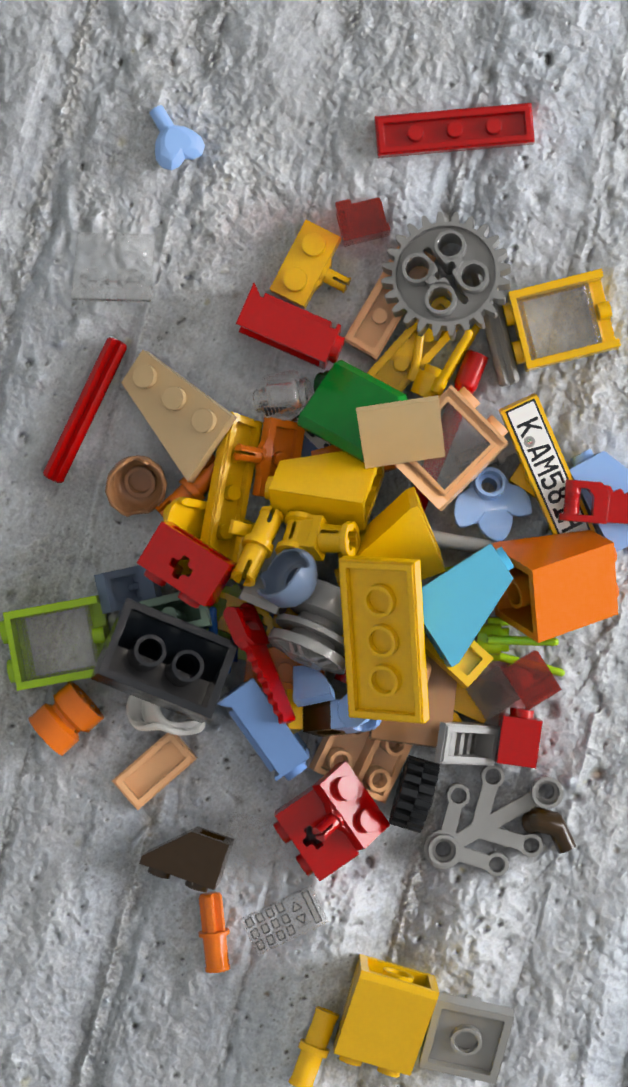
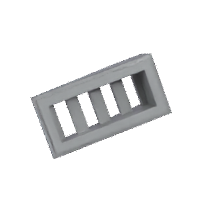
M440 722L434 762L441 764L494 766L500 727L480 722Z

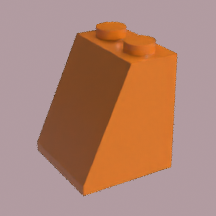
M592 530L491 543L495 550L502 547L514 568L509 570L513 580L495 606V615L537 643L618 615L617 598L619 596V588L616 583L615 569L617 553L614 542Z

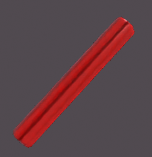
M113 337L107 338L43 471V475L56 483L64 482L127 350V345Z

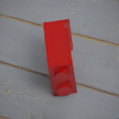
M255 283L251 287L236 322V325L241 326L239 333L324 370L328 361L332 363L337 362L345 343V338L340 336V324H337L334 329L332 328V322L267 293L264 294V297H261Z

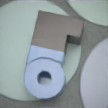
M347 694L342 699L303 706V732L318 737L368 732L376 729L382 721L350 718Z

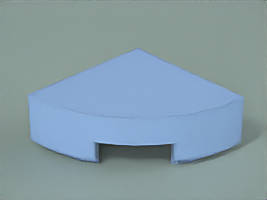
M303 665L293 666V702L298 707L336 700L333 687L319 670Z

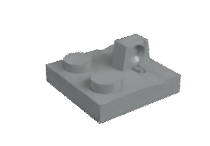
M439 992L436 1006L425 1033L419 1056V1067L496 1084L514 1020V1009L482 1002L480 997L466 994L464 998Z

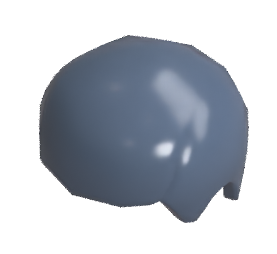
M299 548L281 551L272 559L267 570L260 573L264 589L259 588L256 590L257 594L281 608L296 607L311 597L317 584L315 559L310 553Z

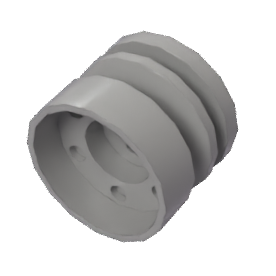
M317 579V584L311 597L296 607H290L298 616L285 613L278 614L276 623L282 629H271L268 642L292 660L306 667L338 675L344 674L346 667L345 658L343 657L345 652L344 637H342L343 622L340 587Z

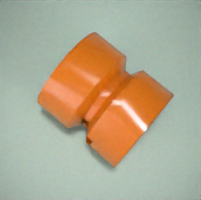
M69 681L53 696V705L45 703L28 718L38 735L61 756L79 741L78 733L80 731L89 732L104 719L102 712L96 704L72 681Z

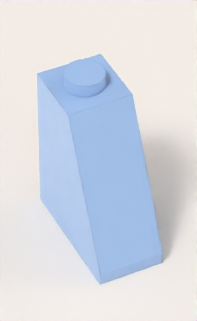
M590 448L570 459L573 466L569 468L573 480L602 482L604 485L611 486L613 491L622 489L624 494L628 492V469L607 452L602 451L594 455ZM581 489V499L588 515L591 516L592 496L587 489ZM592 523L598 534L614 542L616 552L628 547V524Z

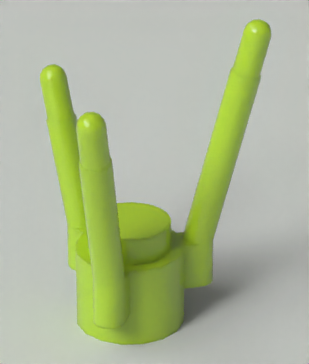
M488 617L487 624L484 623L477 634V643L494 658L492 661H501L561 677L565 674L563 669L501 653V651L509 652V645L557 646L559 644L557 638L537 643L528 636H509V628H502V626L510 624L498 617Z

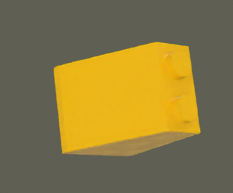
M359 954L333 1043L334 1054L340 1055L339 1060L349 1065L362 1066V1062L378 1066V1072L390 1077H400V1073L410 1076L438 1000L439 989L435 976Z

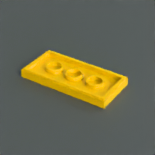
M343 556L339 558L349 717L419 724L426 723L429 720L420 559Z

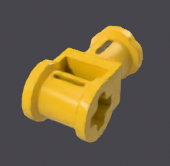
M289 511L284 518L286 529L283 539L277 543L275 548L277 555L285 549L299 548L310 553L315 561H324L326 553H342L343 556H354L357 554L360 546V530L355 521H347L343 525L328 524L323 515H311L303 511Z

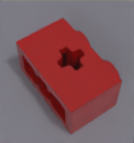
M161 521L137 561V564L146 569L145 577L162 587H165L166 583L170 584L180 591L177 595L179 599L197 609L200 605L204 607L214 605L237 564L171 521ZM190 559L188 567L193 570L192 573L181 575L183 567L178 564L179 561Z
M312 786L275 811V817L278 821L273 826L285 844L290 841L294 843L300 852L295 858L308 877L314 873L318 880L321 881L359 855V850H356L347 836L338 829L324 842L316 843L313 839L305 840L307 836L306 828L311 826L313 829L327 817L324 804Z

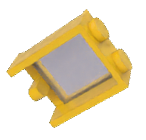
M602 268L508 292V302L502 305V310L507 327L514 325L517 341L511 342L516 365L523 364L525 372L617 350L621 346L619 338L615 339L610 319L612 317V310L609 301L605 299L601 279L604 276Z

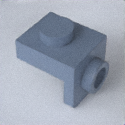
M140 565L94 575L103 614L121 610L126 598L140 602L162 596L161 586L145 577L146 569Z

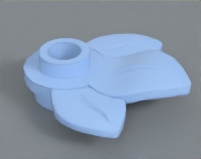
M486 467L469 484V488L457 496L454 505V519L459 528L469 527L477 523L479 530L484 536L494 542L504 541L507 538L512 527L513 517H526L532 514L531 501L526 491L519 486L508 483L506 476L494 467ZM483 483H490L495 491L488 493L482 489L481 485Z

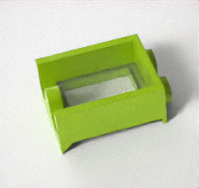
M95 595L3 612L4 620L0 621V635L3 643L9 644L11 659L7 660L9 680L11 683L16 682L17 691L91 678L105 640L110 632L107 613H102L99 596Z

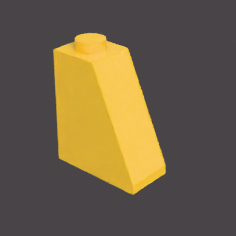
M344 451L281 460L274 476H268L265 499L270 500L272 517L276 509L283 513L284 518L289 511H303L311 515H323L328 524L343 525L347 521H355L358 524L359 530L365 531L385 476L384 466L365 469L364 462Z
M415 487L406 489L366 526L365 531H360V546L357 554L354 556L420 559L421 580L445 572L440 548ZM338 553V559L343 557L342 553ZM339 568L334 569V573L340 587Z

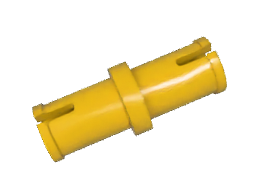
M271 506L261 507L251 533L246 534L241 543L243 550L235 568L231 572V577L240 584L244 572L248 570L243 586L252 587L255 585L265 559L270 558L274 551L272 543L280 525L284 521V515L276 509L271 521L268 522L269 514L272 510Z
M317 1006L315 1008L305 1039H300L298 1045L301 1051L292 1076L288 1081L291 1085L295 1087H313L322 1059L327 1058L330 1052L327 1046L336 1021L340 1016L339 1014L323 1007Z

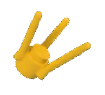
M474 324L471 330L465 331L443 369L426 363L424 370L420 369L425 336H418L417 332L412 364L406 377L414 381L410 391L422 397L436 395L440 397L481 328Z

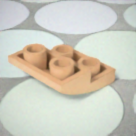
M370 731L323 737L309 768L325 775L337 763L347 761L373 799L386 803L413 745L369 739Z

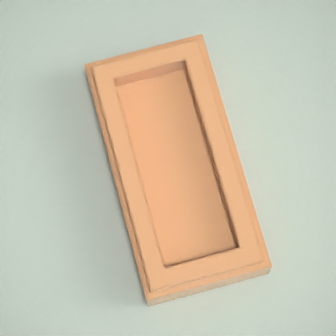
M166 733L115 777L112 782L138 811L198 757L179 736Z

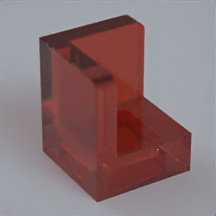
M380 198L351 203V199L335 202V213L344 247L390 235L389 222H386Z
M536 650L529 652L510 665L505 664L500 667L504 677L526 710L532 709L562 690Z

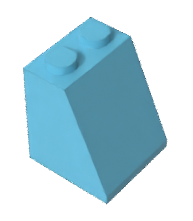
M490 543L422 586L424 633L446 667H453L460 662L513 580L509 570L514 568L502 547L495 550Z

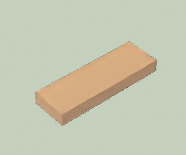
M425 251L424 253L435 262L436 257ZM416 266L409 272L408 276L413 279H421L428 274L429 270L423 266ZM382 272L344 337L345 343L376 361L403 317L402 315L395 318L392 309L397 303L387 304L384 295L391 291V289L383 288L381 279L391 275Z

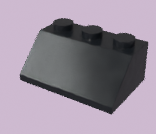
M126 598L105 640L91 679L203 723L210 720L213 716L238 646L230 639Z

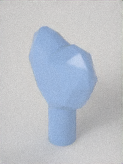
M162 105L153 108L149 112L160 131L155 142V157L161 168L172 171L180 167L184 160H194L202 156L205 145L201 136L185 126L173 125Z

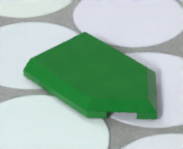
M339 360L334 363L300 413L297 424L308 432L364 462L356 408L408 400L406 394L347 362Z

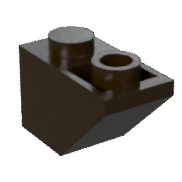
M197 826L148 850L141 856L139 864L149 867L148 872L154 876L170 879L172 875L186 880L185 886L200 892H207L208 888L215 890L220 884L235 839Z

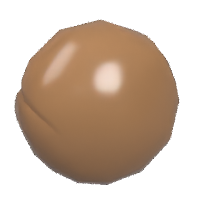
M140 455L129 456L121 459L109 471L105 493L110 506L126 517L135 514H149L165 498L167 479L162 466L149 457Z

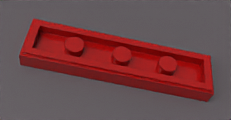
M532 103L375 116L374 118L378 158L533 145L535 143Z

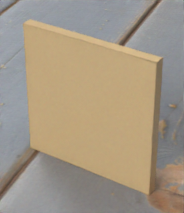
M438 395L356 408L365 469L445 457Z

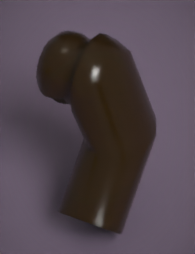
M537 807L531 809L530 812L524 813L521 823L524 830L528 833L537 831L550 835L559 854L576 847L564 818L558 812Z

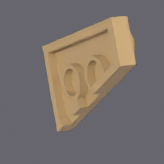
M142 350L121 383L187 482L194 483L237 417L153 354Z

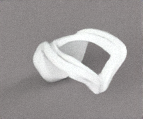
M129 695L127 700V717L131 725L138 731L159 730L177 736H189L200 733L205 727V722L200 723L192 719L182 722L170 721L164 717L160 706L135 696Z

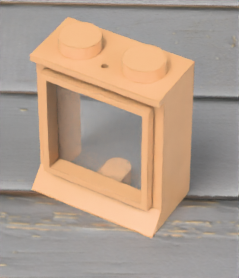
M452 385L439 397L445 457L394 464L441 512L509 445V442L504 438L509 431L493 415L486 420L475 409L480 402L465 387L457 391Z

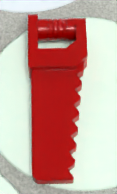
M566 480L563 513H559L558 520L606 524L607 522L628 524V492L624 494L622 489L613 491L611 486L604 485L602 482ZM581 489H587L592 496L591 516L579 515Z
M243 603L240 607L229 606L225 608L223 617L232 639L242 651L246 652L248 661L252 663V670L257 674V680L262 684L263 692L267 695L268 702L273 706L274 714L278 716L279 724L295 721L294 712L266 646L270 642H268L267 634L255 606L251 603Z

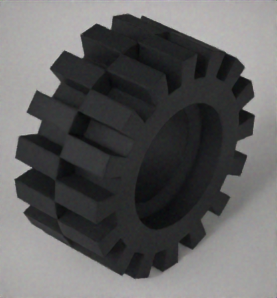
M411 755L407 757L393 800L389 824L414 832H421L435 793L440 764Z

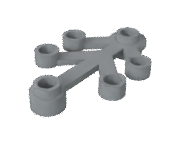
M494 764V766L485 765L480 772V778L483 783L472 822L458 832L457 827L461 810L470 801V791L466 785L459 782L453 783L447 788L446 798L448 805L441 829L429 834L424 842V855L432 866L439 869H448L461 862L486 869L492 876L504 875L509 868V862L502 852L492 851L485 854L465 847L477 839L521 850L527 857H536L542 852L543 841L538 834L528 832L520 834L499 827L537 806L545 809L558 806L564 795L562 785L552 776H540L532 783L531 791L491 813L498 787L503 784L505 774L497 764ZM490 769H496L500 773L499 779L494 783L487 782L485 778L486 772ZM544 784H549L553 788V793L548 798H542L539 795V789ZM456 788L463 789L466 794L465 798L460 802H455L451 799V793ZM528 838H535L538 841V846L533 851L524 849V842ZM438 843H449V853L439 855L436 852ZM494 857H500L504 861L503 867L499 870H492L489 867V862Z

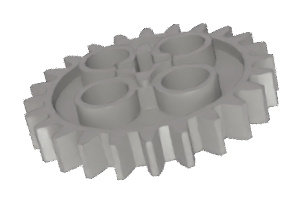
M438 212L436 223L433 224L424 215L422 216L423 227L419 230L409 223L407 225L410 234L408 238L398 234L395 236L400 248H387L386 250L388 257L394 262L382 263L383 272L391 275L381 279L383 288L391 289V291L384 295L387 304L397 303L392 309L395 318L406 314L403 320L406 329L418 323V336L422 337L429 328L432 329L435 341H438L442 331H448L450 340L455 341L456 330L462 329L465 333L473 323L479 328L485 329L483 316L486 314L489 317L497 318V310L493 304L505 305L506 296L499 291L509 290L511 287L510 280L503 278V276L511 273L510 264L501 263L508 257L507 250H495L500 244L499 236L494 235L486 238L489 233L486 223L477 230L474 229L475 220L473 216H470L464 224L460 223L458 212H454L450 222H445L442 212ZM449 243H455L461 247L460 251L453 256H446L441 253V249ZM430 249L447 275L453 274L455 286L468 299L466 304H463L458 299L447 279L444 277L440 278L437 266L424 253L425 250ZM416 266H423L429 270L428 274L421 279H413L408 276L409 272ZM474 273L480 274L485 278L476 287H470L463 283L468 275ZM445 296L452 300L451 305L444 310H436L431 307L432 302L438 297Z

